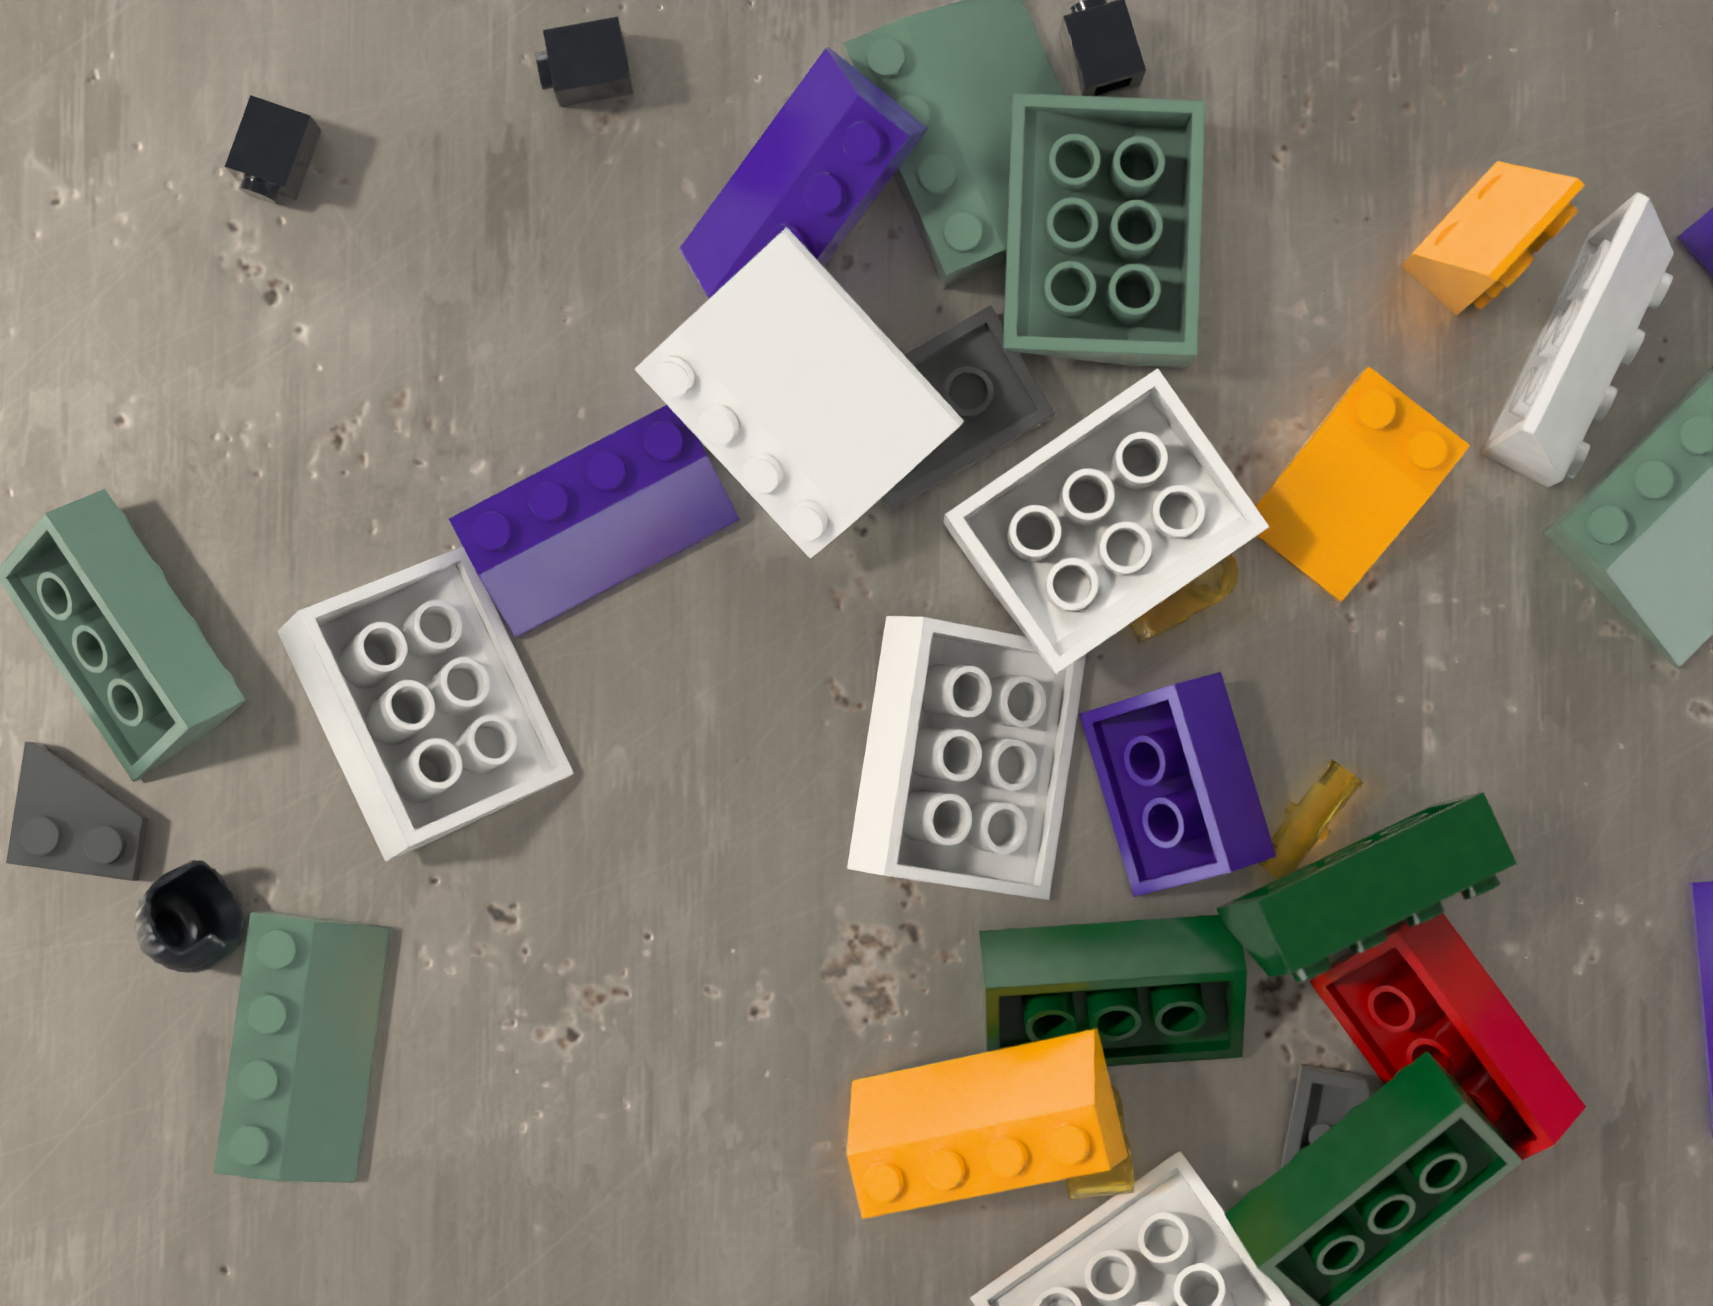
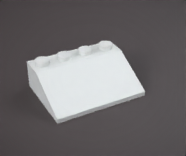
M1637 192L1589 232L1481 452V455L1547 488L1563 481L1565 476L1573 479L1582 467L1590 449V444L1582 440L1592 420L1601 422L1614 402L1618 388L1610 385L1620 363L1628 366L1636 356L1644 340L1645 331L1638 329V326L1647 307L1655 310L1662 302L1671 285L1673 275L1665 271L1674 252L1649 197Z
M787 227L634 369L810 559L860 518L964 422Z
M1158 368L945 514L943 522L978 574L1055 675L1269 528V525Z
M463 547L299 610L277 631L385 862L440 839L574 774L491 597Z
M886 616L847 869L1049 900L1086 654L1055 675L1027 637L927 617Z
M1180 1150L970 1297L975 1306H1291L1278 1286L1256 1267L1225 1217V1212Z

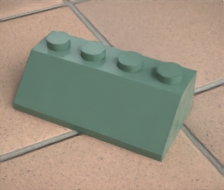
M106 489L45 513L0 565V583L133 782L143 778L216 729L246 700L238 689L233 675L222 665L202 635L197 621L188 614L166 581L163 570L152 560L132 530L127 516L118 509Z
M271 911L250 912L214 1173L278 1182H356L391 927Z

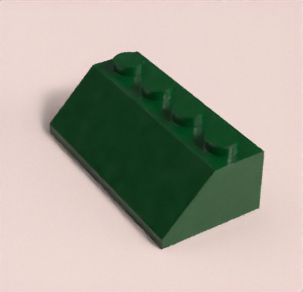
M1484 792L1430 805L1219 906L1216 910L1221 921L1268 977L1292 974L1295 982H1300L1331 968L1332 965L1328 958L1331 954L1349 947L1352 955L1385 942L1389 939L1385 928L1405 919L1408 927H1412L1442 914L1445 910L1440 901L1461 892L1463 899L1467 900L1494 889L1500 885L1496 874L1516 865L1517 862Z
M1219 915L979 931L980 976L986 1052L1097 1028L1107 1067L1243 1057L1247 966L1242 944L1221 921Z
M1426 1051L1414 1062L1399 1070L1393 1079L1362 1104L1352 1108L1342 1120L1311 1145L1301 1149L1291 1161L1260 1186L1250 1190L1239 1203L1224 1215L1256 1267L1301 1306H1342L1520 1165L1523 1160L1461 1085Z

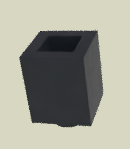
M1082 0L1071 6L1069 9L1071 14L1064 15L1062 18L1059 34L1078 96L1104 97L1140 86L1146 68L1125 0H1115L1108 3L1107 0Z
M618 16L543 30L546 50L535 52L542 90L554 89L560 107L634 94L623 32Z
M250 95L225 168L238 181H241L238 189L252 197L275 203L279 194L297 200L321 129L311 115Z

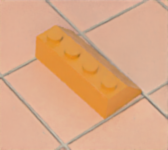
M1098 1029L1085 1030L852 1081L847 1157L862 1219L1108 1171L1127 1158L1128 1153Z

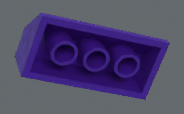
M830 47L824 49L679 248L709 299L786 227L824 267L928 130L926 126Z
M665 405L449 518V521L477 575L513 635L517 638L735 524L740 519L698 437L668 405Z

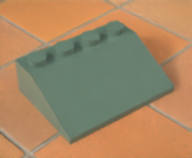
M962 0L900 18L844 42V60L928 128L895 172L894 178L943 289L1006 263L1013 93L1064 95L1023 1Z
M1013 93L1003 350L1119 365L1190 367L1197 357L1206 101Z
M1713 366L1542 532L1675 668H1679L1713 635Z

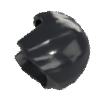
M191 860L162 875L150 886L138 902L134 928L140 949L146 956L165 968L185 973L207 971L227 959L242 944L244 916L241 905L235 895L228 889L222 876L205 861Z

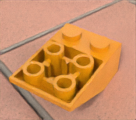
M1497 161L1406 259L1401 267L1455 316H1458L1471 303L1481 310L1491 299L1496 298L1505 287H1509L1535 259L1532 255L1538 252L1549 239L1552 240L1575 216L1579 209L1570 201L1585 184L1578 178Z

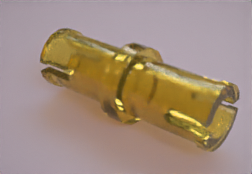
M1331 758L1327 762L1328 765L1299 803L1296 804L1291 801L1284 810L1289 816L1271 838L1277 857L1258 863L1277 879L1295 871L1319 839L1325 842L1329 838L1332 831L1328 827L1357 789L1361 788L1364 784L1359 778Z

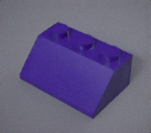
M1221 672L1176 683L1079 714L1134 897L1231 873L1277 857Z

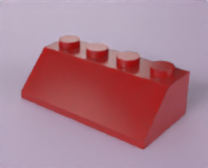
M1444 913L1412 927H1408L1405 919L1385 928L1388 940L1358 954L1352 955L1349 950L1331 964V968L1314 976L1309 981L1384 1084L1393 1079L1399 1070L1411 1064L1428 1051L1461 1085L1522 1160L1555 1145L1586 1108Z

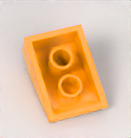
M1368 366L1354 379L1255 505L1269 525V528L1257 535L1256 538L1340 603L1430 498L1470 445Z

